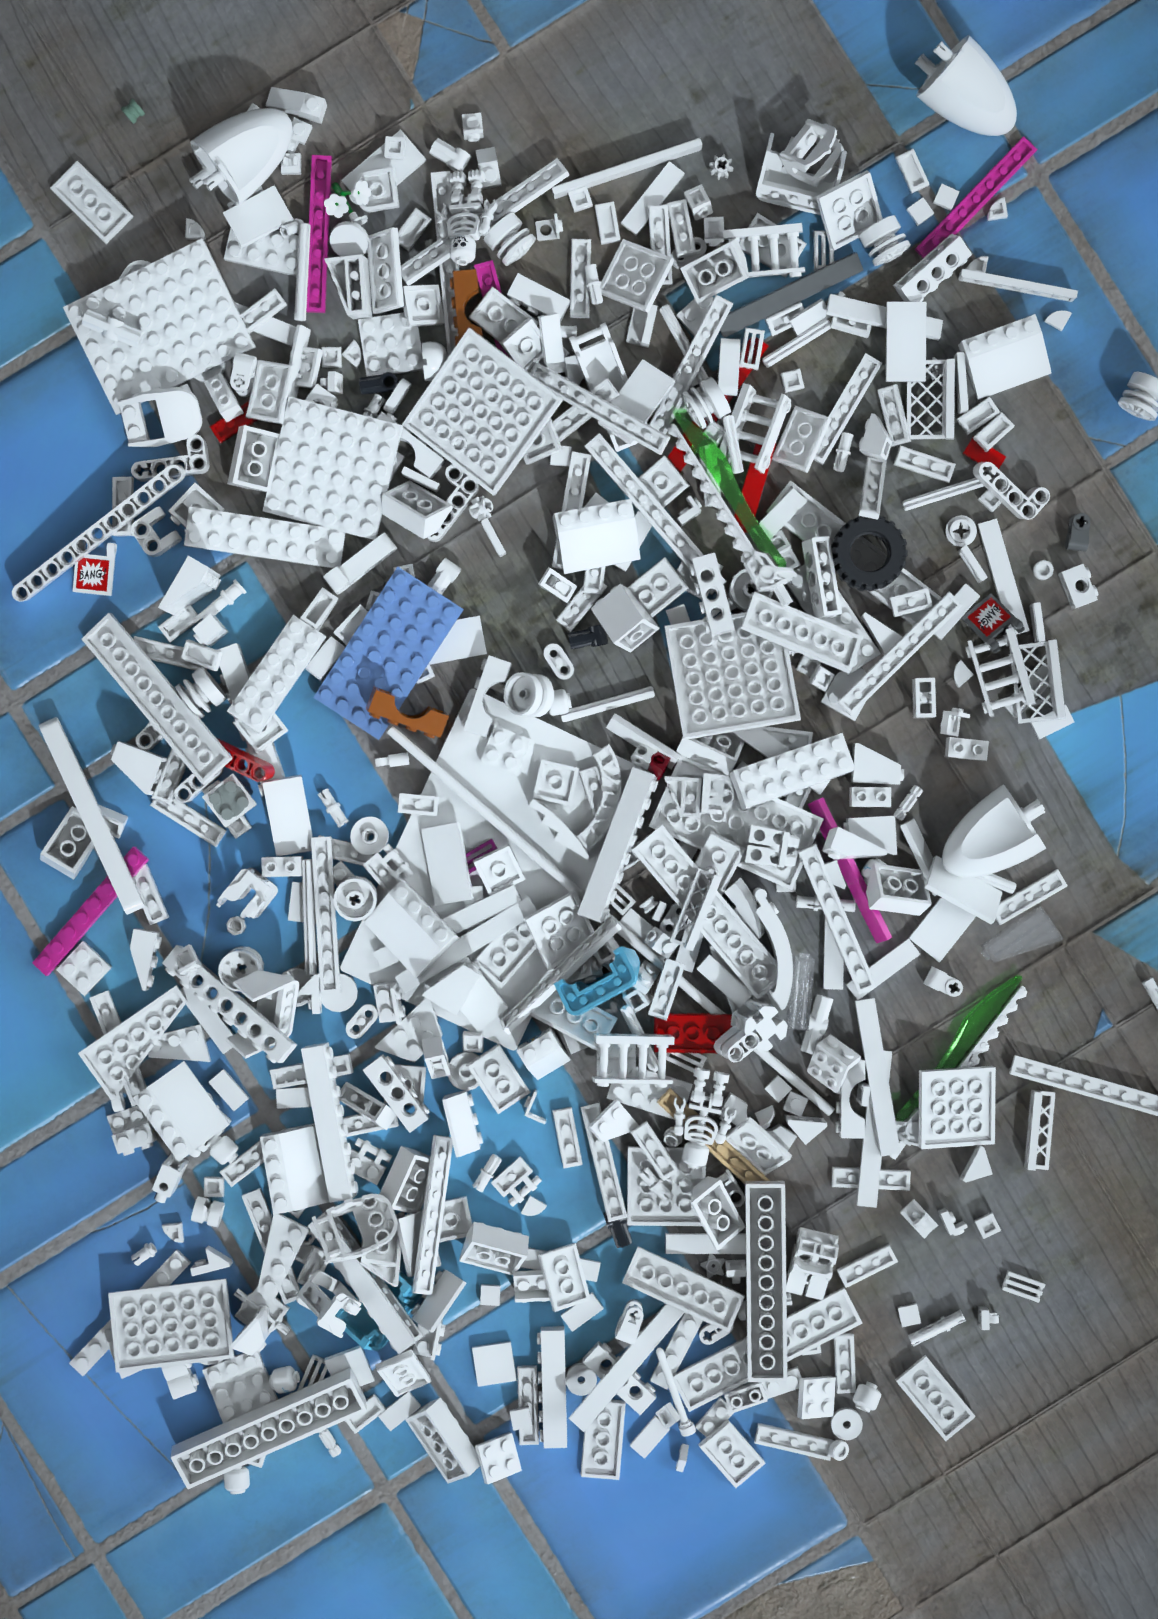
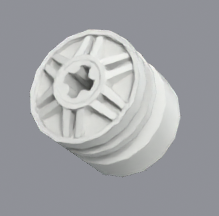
M514 212L498 221L483 239L492 251L501 247L497 257L499 259L503 258L502 262L505 266L524 256L536 240L533 234H529L528 228L518 232L523 223Z
M895 215L875 223L859 235L864 248L875 247L869 253L871 258L877 256L872 261L874 266L896 259L911 246L908 240L903 241L906 238L904 233L895 235L901 228Z
M1134 372L1127 384L1131 390H1124L1123 397L1120 398L1118 404L1122 409L1135 417L1155 421L1158 415L1156 413L1158 412V378L1143 372Z
M712 377L699 383L701 393L693 387L690 388L692 397L687 391L682 393L684 406L691 419L700 429L706 428L705 420L710 425L713 424L712 413L718 419L731 413L730 406L723 392Z
M202 666L192 673L195 681L194 684L184 679L183 682L187 689L181 684L175 686L182 700L200 719L205 716L201 707L207 713L211 712L208 705L209 701L218 706L227 699L218 683Z
M240 946L232 949L221 960L218 974L221 982L227 988L233 991H240L233 985V981L255 971H264V962L261 955L255 949ZM246 965L247 968L240 970L239 966Z

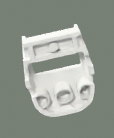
M152 388L149 391L134 394L125 400L122 398L117 402L120 406L129 442L128 446L158 447L175 443L197 434L202 426V415L198 400L186 388ZM156 400L164 438L149 439L140 402Z
M380 1194L363 1195L362 1198L344 1200V1203L327 1209V1213L316 1219V1216L312 1217L327 1263L359 1258L387 1244L394 1237L398 1225L390 1201ZM353 1212L365 1247L345 1253L333 1218Z

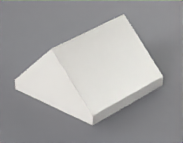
M785 1115L784 1117L788 1125L805 1145L827 1127V1122L824 1118Z

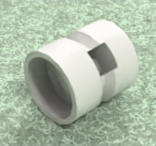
M198 1196L193 1208L191 1221L201 1224L205 1221L207 1225L218 1228L223 1216L225 1203L215 1200L211 1203L208 1198Z

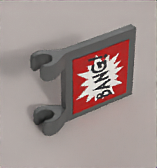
M989 594L961 618L994 653L999 652L1001 648L999 643L993 638L1010 624L1018 633H1022L1025 630L1022 621L1016 618L992 594Z

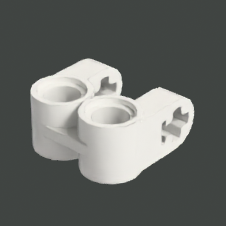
M242 353L235 354L230 384L239 396L248 397L251 395L258 360L255 356Z
M160 506L149 511L131 526L132 535L139 542L143 551L152 557L161 556L182 540L177 531L169 533L161 540L152 526L166 515ZM141 526H146L147 528L144 535L138 534V529ZM152 542H157L158 544L155 551L149 550V545Z
M633 1299L625 1305L615 1330V1339L631 1345L635 1344L643 1321V1308L640 1301Z

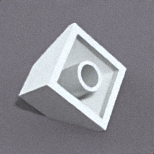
M264 1306L237 1335L230 1345L231 1348L252 1356L255 1351L260 1353L267 1345L265 1343L268 1337L267 1309Z

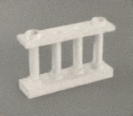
M802 223L723 230L724 239L728 240V243L736 239L740 242L742 238H748V241H750L752 272H748L749 278L790 274V277H801V273H806L805 267L799 268L797 237L799 233H803ZM787 234L789 238L791 268L779 269L777 241L779 235ZM763 236H767V239H770L772 270L760 271L758 240Z
M743 383L732 412L738 440L743 439L760 444L762 448L759 456L740 451L742 460L756 463L754 468L764 474L770 465V456L786 413L790 411L791 400L785 394H781L779 401L756 395V390L751 385ZM755 402L776 408L773 418L769 419L749 413L751 404ZM751 421L768 426L769 429L766 437L744 432L742 430L744 423ZM724 434L716 457L722 462L730 464L727 440Z
M1013 627L1006 629L1007 634L1003 635V638L996 640L999 643V647L1004 645L1011 647L1012 653L1008 657L979 665L976 654L990 650L988 645L983 643L974 646L972 640L967 641L969 646L965 647L968 658L972 657L980 682L985 700L982 703L984 713H989L990 717L994 716V709L1017 702H1027L1028 706L1036 704ZM1008 664H1016L1018 672H1015V675L989 683L984 682L982 672ZM1016 682L1017 684H1022L1023 691H1020V694L990 702L987 691Z
M593 1033V1041L600 1047L599 1076H592V1081L597 1083V1086L607 1087L609 1083L655 1084V1087H667V1084H673V1080L665 1077L666 1048H668V1045H674V1036L667 1034ZM610 1044H618V1047H620L619 1077H607L608 1047H610ZM630 1044H637V1047H639L638 1077H627V1052ZM649 1044L657 1045V1048H659L658 1077H646L647 1048H649Z

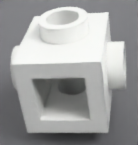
M591 956L572 974L573 981L585 982V984L596 982V978L603 976L602 965H600L596 957Z

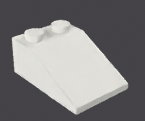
M73 806L70 808L40 853L41 861L73 880L94 848L77 808Z

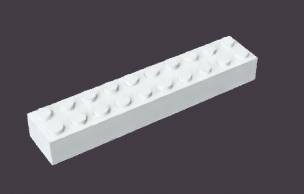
M745 1181L748 1382H787L785 1181Z
M348 1368L173 1445L171 1459L187 1489H190L367 1411V1399L351 1368Z

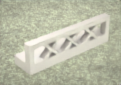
M698 868L669 940L670 942L691 951L694 950L722 877ZM700 874L711 877L709 884L703 888L698 883ZM700 892L703 900L701 904L693 906L691 897L693 894ZM693 910L695 920L686 925L683 917L685 913ZM682 929H686L688 934L685 943L675 939L677 932Z
M1031 1090L1024 1167L1027 1170H1049L1055 1092ZM1042 1095L1050 1096V1102L1045 1108L1041 1106ZM1044 1113L1048 1117V1123L1041 1128L1040 1115ZM1042 1132L1046 1136V1142L1039 1147L1038 1137ZM1039 1152L1044 1155V1165L1036 1164Z

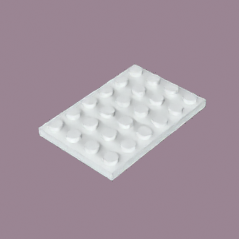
M227 1278L108 1293L116 1373L235 1357L234 1349L230 1347L233 1337Z

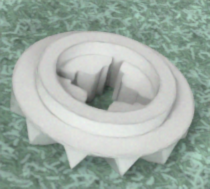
M960 515L953 517L947 523L945 534L947 540L954 546L964 547L974 541L977 528L972 519ZM960 523L962 529L969 530L968 532L963 533L962 539L959 533H953V531L959 529Z

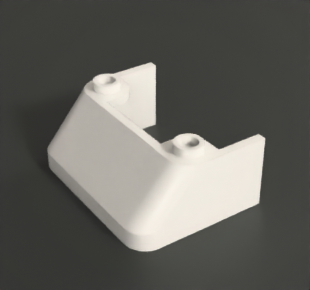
M770 133L756 190L757 198L763 202L821 215L816 196L840 184L847 151L843 150L839 167L834 166L819 186L815 187L787 173L785 167H782L783 163L779 158L780 153L771 150L774 133Z
M259 970L233 981V985L252 1002L257 1001L256 1010L288 1037L291 1035L299 988L297 980L291 976ZM259 1025L254 1028V1034L257 1036L261 1032ZM239 1033L226 1038V1041L245 1059L261 1052L251 1044L253 1042L248 1037L244 1038ZM273 1037L268 1041L269 1047L275 1045Z

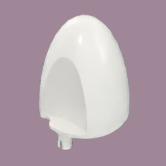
M970 35L964 37L952 50L941 41L936 46L937 48L933 50L942 59L937 65L932 63L924 54L918 58L915 64L927 74V79L918 90L916 97L936 113L966 130L981 135L1000 136L1008 133L1014 127L1017 110L1010 87L996 64Z
M261 108L230 117L204 131L190 142L194 154L202 165V170L190 178L189 181L193 183L195 189L206 184V188L211 191L214 187L218 186L231 202L240 205L269 178L284 157L292 138L293 128L291 119L281 110Z
M1004 784L991 792L963 817L950 834L942 854V862L945 869L951 874L961 877L983 876L1010 868L1045 850V845L1031 825L1032 820L1045 813V808L1042 804L1040 805L1039 799L1037 798L1022 808L1018 806Z

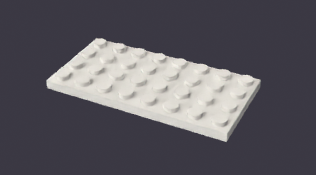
M681 755L671 777L703 779L704 773L724 774ZM726 775L722 814L701 813L700 818L680 817L667 785L649 827L657 829L660 825H663L673 838L702 850L711 831L745 848L746 845L766 848V845L747 843L750 825L790 832V835L799 837L798 848H787V854L797 856L795 866H784L782 868L744 862L745 852L738 864V867L789 890L793 889L803 866L798 850L813 844L823 818L778 798L742 810L731 777Z

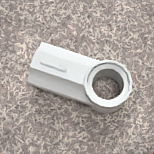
M439 138L434 141L429 152L432 156L446 163L456 173L457 171L463 172L471 158L466 151L458 147L454 148Z
M444 558L428 586L442 595L449 584L453 583L457 578L461 568L447 558Z

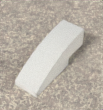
M322 587L300 619L319 631L339 598Z
M740 877L724 893L735 904L736 907L733 909L759 940L765 933L764 925L756 913L759 907L748 886Z

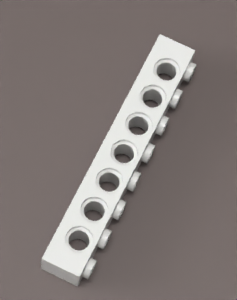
M176 945L162 962L166 966L165 970L170 975H176L180 978L179 982L185 988L189 989L190 987L194 990V995L199 1000L208 1002L209 1009L216 1014L219 1012L223 1015L222 1019L228 1025L237 1027V1032L242 1037L251 1039L253 1041L251 1044L257 1050L266 1052V1057L271 1062L283 1063L297 1044L237 992L227 988L220 978L202 962H200L202 966L198 967V971L189 976L179 974L178 970L180 968L172 954L182 949L183 946ZM199 976H202L203 982L198 986L196 980ZM213 988L217 990L215 998L211 997V990ZM230 1000L232 1007L227 1011L225 1003ZM244 1012L246 1020L241 1023L239 1017ZM259 1025L261 1028V1032L259 1035L256 1036L254 1034V1028L255 1026ZM273 1037L275 1045L273 1048H270L268 1041Z

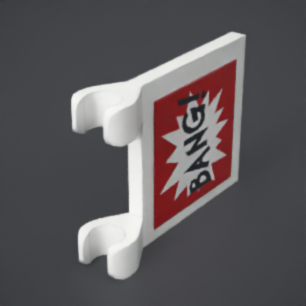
M81 540L79 543L82 550H86L85 540ZM107 544V556L87 554L75 564L73 592L112 596L117 544Z

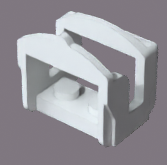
M807 119L806 124L787 148L780 153L779 158L787 173L791 174V176L818 187L837 164L844 148L839 143L840 140L836 138L837 130L835 127ZM816 143V147L805 160L802 159L810 147ZM833 151L814 177L804 173L810 166Z
M242 869L219 897L216 906L220 908L227 900L236 901L243 899L253 889L256 891V895L242 911L240 917L242 919L245 917L254 919L259 917L278 893V887L266 877H262V874L256 869Z
M320 1270L310 1276L296 1297V1301L300 1305L308 1308L318 1317L317 1324L340 1338L344 1335L346 1323L336 1317V1313L342 1308L349 1314L356 1316L361 1310L360 1301L339 1280ZM321 1285L335 1294L334 1298L330 1300L318 1286Z

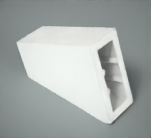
M859 743L853 744L852 761L856 770L851 772V783L900 785V781L904 779V769H901L900 764Z
M895 816L846 818V822H843L844 830L887 850L888 854L897 855Z

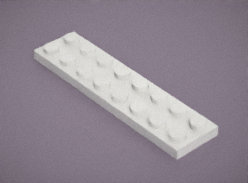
M189 506L184 546L334 568L341 566L345 532L321 526Z

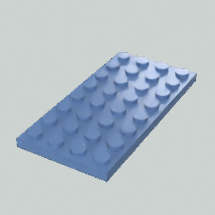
M397 567L313 698L379 740L390 723L387 722V718L380 717V719L370 716V712L366 710L373 687L375 686L393 693L396 708L399 710L464 609L402 568Z

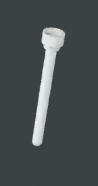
M657 1348L658 1360L677 1413L681 1418L680 1433L683 1437L690 1436L696 1432L694 1423L687 1418L664 1350Z

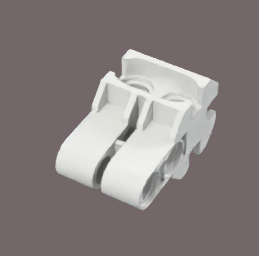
M749 999L745 1004L750 1011L745 1016L738 1009L732 1014V1027L715 1041V1051L732 1062L741 1061L755 1048L756 1050L769 1051L773 1046L768 1039L776 1034L779 1040H782L786 1037L788 1026L784 1020L774 1017L778 1013L775 1007L761 1000Z
M802 1227L799 1228L786 1276V1292L802 1295L806 1284V1297L823 1300L828 1281H830L833 1274V1265L837 1261L839 1245L837 1244L838 1236Z

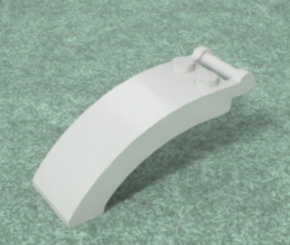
M606 323L600 324V327L580 336L570 337L569 341L589 391H592L605 379H609L619 393L628 378ZM602 334L604 335L605 339L582 349L579 348V344ZM606 430L616 452L638 443L633 440L631 445Z
M755 888L752 895L759 907L756 913L770 939L774 959L778 967L777 983L769 990V993L778 1007L783 1010L787 1006L792 987L793 961L791 948L784 927L776 915L779 911L772 902L768 903L766 900L767 893L764 889Z

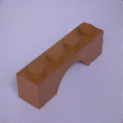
M477 270L453 271V277H450V288L454 289L455 297H451L452 309H456L457 315L453 316L454 328H458V336H455V346H457L468 328L473 329L482 337L483 334L482 329L470 323L465 316V308L468 301L479 293Z
M375 686L366 705V710L370 712V716L380 719V717L387 718V722L394 725L404 724L406 729L413 732L417 730L423 731L425 736L433 739L435 736L441 738L449 718L446 712L430 706L415 715L404 714L396 708L393 693Z

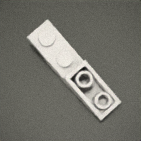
M798 1366L787 1370V1382H748L724 1394L730 1413L744 1410L767 1402L769 1398L799 1389V1382L802 1377Z

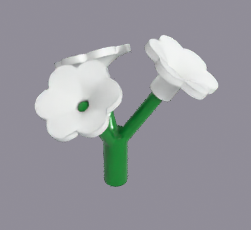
M356 181L354 189L351 191L343 190L337 182L332 183L331 188L335 193L331 194L330 198L324 201L326 213L340 218L343 216V213L349 212L350 223H356L360 226L368 221L367 215L358 217L356 212H353L345 196L352 195L357 205H366L368 197L371 195L368 183L366 181Z

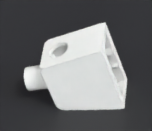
M171 1153L164 1161L152 1188L156 1192L154 1199L157 1202L165 1203L167 1197H171L175 1192L187 1167L188 1160L182 1159L178 1162Z

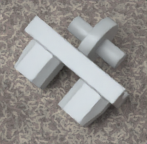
M915 1199L900 1211L904 1218L924 1239L932 1230L939 1226Z

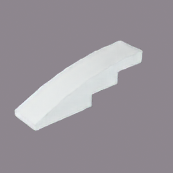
M532 799L529 806L545 815L542 823L558 832L554 840L588 860V853L571 830L549 809Z
M350 1054L333 1057L332 1063L336 1067L337 1076L354 1073ZM304 1063L270 1070L273 1089L307 1083Z

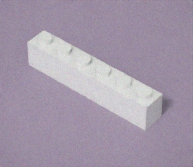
M564 1326L541 1327V1333H537V1345H541V1352H538V1364H542V1372H538V1384H542V1391H539V1403H543V1410L539 1411V1423H543V1430H540V1442H544V1448H567Z

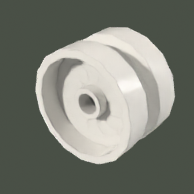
M746 569L739 571L729 585L731 601L737 609L743 612L747 611L753 592L751 594L747 592L748 587H752L754 592L771 598L773 592L770 591L759 592Z
M516 673L509 678L504 688L505 705L515 715L541 717L548 712L554 700L552 683L547 677L540 674Z
M348 877L340 883L334 893V906L339 915L346 920H364L372 914L377 905V889L365 877ZM355 894L359 896V901L353 900Z

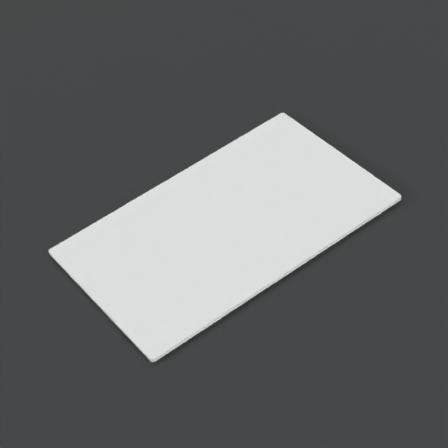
M470 689L436 763L586 892L603 846L602 841L587 852L589 858L588 860L554 840L558 832L543 824L542 820L545 815L529 806L532 799L536 800L556 815L575 836L582 832L594 816L580 773H578L571 806L533 798L539 767L542 759L577 767L580 771L598 765L593 754L602 748L535 717L515 715L508 710L505 703L486 694L484 696V708L486 713L493 719L487 738L463 730L462 721L464 715L469 714L471 707H468L471 695L475 696L477 691ZM495 725L531 739L517 776L480 761ZM615 755L621 772L623 793L632 767L643 771L646 770ZM431 772L421 795L439 797L437 816L411 814L395 849L399 852L398 855L404 863L407 862L410 865L409 868L413 872L409 878L404 873H401L399 878L407 882L441 919L464 909L465 903L464 901L435 906L421 832L423 828L460 822L465 853L490 839H493L497 848L509 844L525 880L515 884L521 900L529 896L537 910L570 893ZM491 844L467 857V862L492 848ZM392 859L389 861L388 865L396 871L399 867ZM474 863L469 865L468 868H473L475 866ZM476 870L469 874L471 886L483 885L484 899L489 897L490 895L478 871ZM380 885L377 887L378 901L376 907L387 895ZM365 918L361 921L340 966L341 971L371 985L397 981L395 976L404 972L407 968L399 961L381 969L373 952L385 947V945L364 923L367 920ZM465 929L456 935L460 938L468 933V931ZM488 944L468 955L470 960L473 962ZM537 948L502 988L482 971L483 976L509 1008L479 1032H483L484 1038L512 1051L517 1049L532 1016L529 1015L509 1035L504 1031L500 1020L554 970V968L551 970L546 968ZM432 977L405 994L402 991V999L417 1006L425 999L422 996L423 993L434 985L437 980ZM431 1001L437 1016L469 1031L478 1032L461 1010L455 1016Z

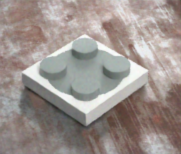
M234 773L202 796L225 828L257 805Z

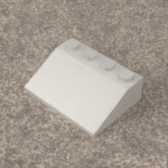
M1036 314L965 339L958 345L960 352L965 353L966 369L978 400L1051 374L1043 334Z
M631 499L554 513L552 518L564 574L640 560L636 521Z
M188 556L158 608L172 615L177 614L187 606L193 605L211 593L213 589L216 590L221 583V579H219L221 575Z
M403 879L384 897L364 922L416 979L459 939L449 926Z
M185 1061L133 1097V1100L178 1162L230 1125Z
M315 1125L262 1134L260 1141L273 1215L328 1203L329 1197Z

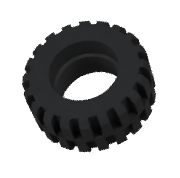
M857 516L842 526L835 535L834 541L831 544L835 572L839 575L838 578L846 582L850 588L854 587L859 591L882 589L892 583L905 567V560L908 556L906 539H903L902 531L895 527L894 522L885 520L886 517L880 516L877 520ZM863 535L878 537L887 549L885 563L875 571H863L851 559V546L857 538Z

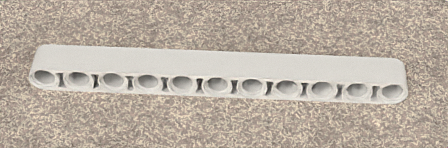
M180 465L166 467L15 585L12 590L13 598L16 601L22 602L34 597L180 483L185 477L184 468ZM173 468H177L179 471V477L177 479H174L171 476V470ZM158 480L164 483L162 491H158L155 487ZM142 492H146L149 496L146 503L140 499ZM127 504H130L133 507V513L131 515L125 512V506ZM112 516L118 519V524L115 527L110 524ZM96 528H100L103 532L100 539L95 536ZM81 540L87 542L86 550L80 548L79 543ZM66 552L72 554L71 562L65 560L64 555ZM51 563L55 564L57 567V572L55 574L51 573L49 570V566ZM36 575L40 576L42 579V583L40 586L36 585L34 582V578ZM21 587L25 588L27 591V595L25 598L20 596L19 589Z
M54 717L39 724L41 733L125 913L128 915L145 907L144 901L59 719Z

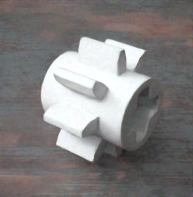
M725 154L719 158L715 155V163L710 162L709 167L714 168L711 171V175H717L718 180L723 176L728 178V171H733V167L729 166L732 159L727 160ZM718 164L721 166L725 165L724 170L722 168L718 169Z
M481 496L471 500L473 505L469 506V512L473 518H478V521L491 517L489 512L493 511V504L488 498Z

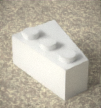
M362 254L324 258L347 315L352 319L371 318L372 307L368 259Z

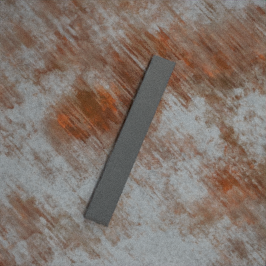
M853 252L729 312L720 329L722 337L725 338L864 271L857 252Z

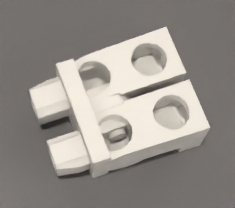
M750 825L747 843L766 845V848L746 845L744 862L782 868L784 866H795L797 856L787 854V848H798L800 838L790 835V832Z

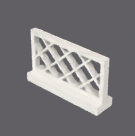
M955 359L926 360V365H930L926 368V373L928 372L935 379L930 386L926 388L921 382H918L925 391L916 398L911 393V388L917 382L912 384L907 382V426L910 439L954 440ZM936 364H943V372L936 378L929 370ZM942 376H943V384L939 381V379H940ZM936 382L943 387V392L937 398L929 391ZM926 392L935 399L927 408L919 401ZM911 396L915 399V401L912 404ZM943 396V402L941 403L939 399ZM916 402L925 409L917 418L911 413V407ZM936 402L942 406V412L937 417L929 411ZM926 412L934 418L927 427L919 421ZM937 421L942 426V435H933L928 429ZM918 422L924 430L919 435H911V427Z
M1057 640L1019 645L1020 649L1028 653L1024 663L1030 655L1039 661L1033 671L1027 667L1026 670L1030 672L1029 679L1034 675L1042 681L1032 691L1034 695L1036 694L1044 701L1037 710L1031 705L1028 706L1027 702H1024L1022 707L1020 702H1017L1018 724L1066 719ZM1045 646L1046 655L1042 660L1032 654L1037 647ZM1046 657H1047V665L1043 662V661L1046 659ZM1011 664L1012 674L1015 675V672H1018L1016 664ZM1041 664L1048 668V674L1044 679L1034 673ZM1016 682L1014 683L1015 695H1017L1022 689V685L1018 688ZM1043 683L1050 687L1051 691L1046 699L1037 693ZM1050 697L1052 699V704L1048 701ZM1047 703L1053 708V715L1044 716L1039 710ZM1026 705L1035 711L1031 718L1022 719L1021 711Z

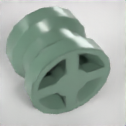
M133 99L129 101L127 106L121 108L122 112L133 124L136 123L139 116L145 115L144 111Z

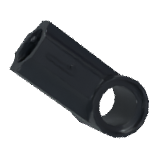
M391 372L359 378L362 395L393 392L399 383L398 378ZM388 378H393L394 384L386 387L385 381Z
M602 625L568 633L571 650L609 644L607 633Z
M603 1212L616 1247L623 1248L632 1244V1238L626 1225V1218L608 1222L607 1214Z

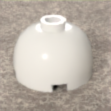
M422 343L425 381H432L450 356V354H447L445 347L440 343Z

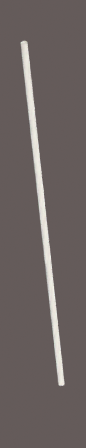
M392 726L388 730V735L569 892L576 891L582 902L585 892L398 729ZM619 922L622 928L617 933L662 971L665 961ZM681 976L678 986L710 1014H725ZM756 1048L753 1050L825 1114L831 1115L835 1108L769 1051L756 1050Z

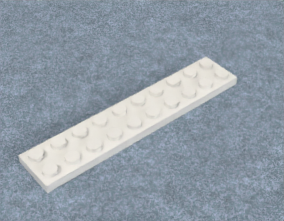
M789 481L766 513L768 514L794 488L807 500V503L784 527L802 541L829 536L830 543L832 544L835 535L846 523L792 481ZM863 536L857 538L851 546V559L863 571H875L881 568L886 561L887 555ZM904 568L901 574L886 587L875 591H868L891 610L889 598L926 588L929 590L933 606L942 598ZM931 608L901 615V617L914 626Z
M108 613L82 638V641L201 784H206L233 759L201 719L186 705L175 688L112 613Z
M660 825L635 846L632 851L682 910L698 867L663 825ZM700 874L698 883L703 888L710 881L704 874ZM717 891L701 933L758 1000L776 985L777 962ZM700 892L693 894L691 897L693 906L701 904L703 900ZM693 910L685 913L694 922L695 915Z
M844 1287L827 1295L823 1300H818L787 1316V1362L862 1324ZM747 1337L673 1375L677 1390L689 1412L748 1382Z

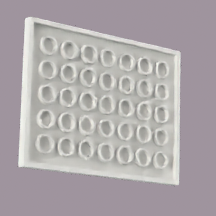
M203 238L63 307L116 415L121 414L120 406L117 402L122 398L125 400L134 394L149 391L152 388L176 387L233 359L236 353L243 354L256 348ZM87 309L103 316L120 320L125 325L144 332L143 340L139 347H132L119 340L109 339L102 336V333L82 326V320Z

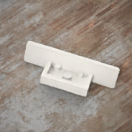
M297 325L289 361V365L296 367L290 396L297 398L299 387L312 389L315 387L323 353L321 349L308 347L311 330L302 325Z

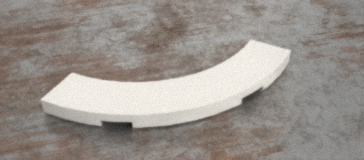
M609 744L593 754L601 773L602 796L594 818L582 832L576 835L586 852L597 845L609 831L621 799V772L616 756Z

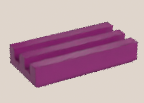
M493 839L466 853L467 858L490 844L492 848L467 862L468 866L474 863L473 860L498 849ZM475 866L471 869L468 868L469 874L477 870Z

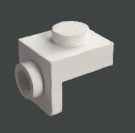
M724 216L704 217V243H709V246H720V242L725 241L723 236Z
M960 708L943 711L940 734L958 737L961 717L970 718V714L963 713L964 709Z
M654 927L644 940V943L668 959L678 946L670 942L671 937L657 927Z
M190 944L172 954L180 968L178 970L179 974L192 975L198 971V967L202 966Z

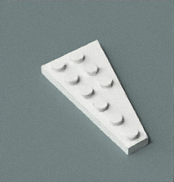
M177 985L78 1053L111 1101L114 1100L188 1002Z

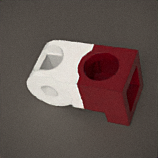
M645 744L638 745L631 756V761L636 766L643 767L657 777V780L661 779L671 760L670 757Z

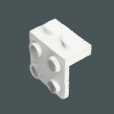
M830 1034L816 1045L807 1072L837 1093L841 1089L847 1071L859 1062L861 1056Z

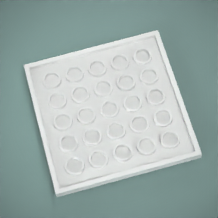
M468 328L402 425L494 496L563 399L473 329Z
M289 396L276 450L277 461L271 491L266 494L263 511L372 540L376 539L382 518V495L389 488L403 425Z
M746 612L731 615L735 627L734 631L711 637L710 632H706L704 621H707V619L665 626L683 740L801 720L788 648L741 629Z

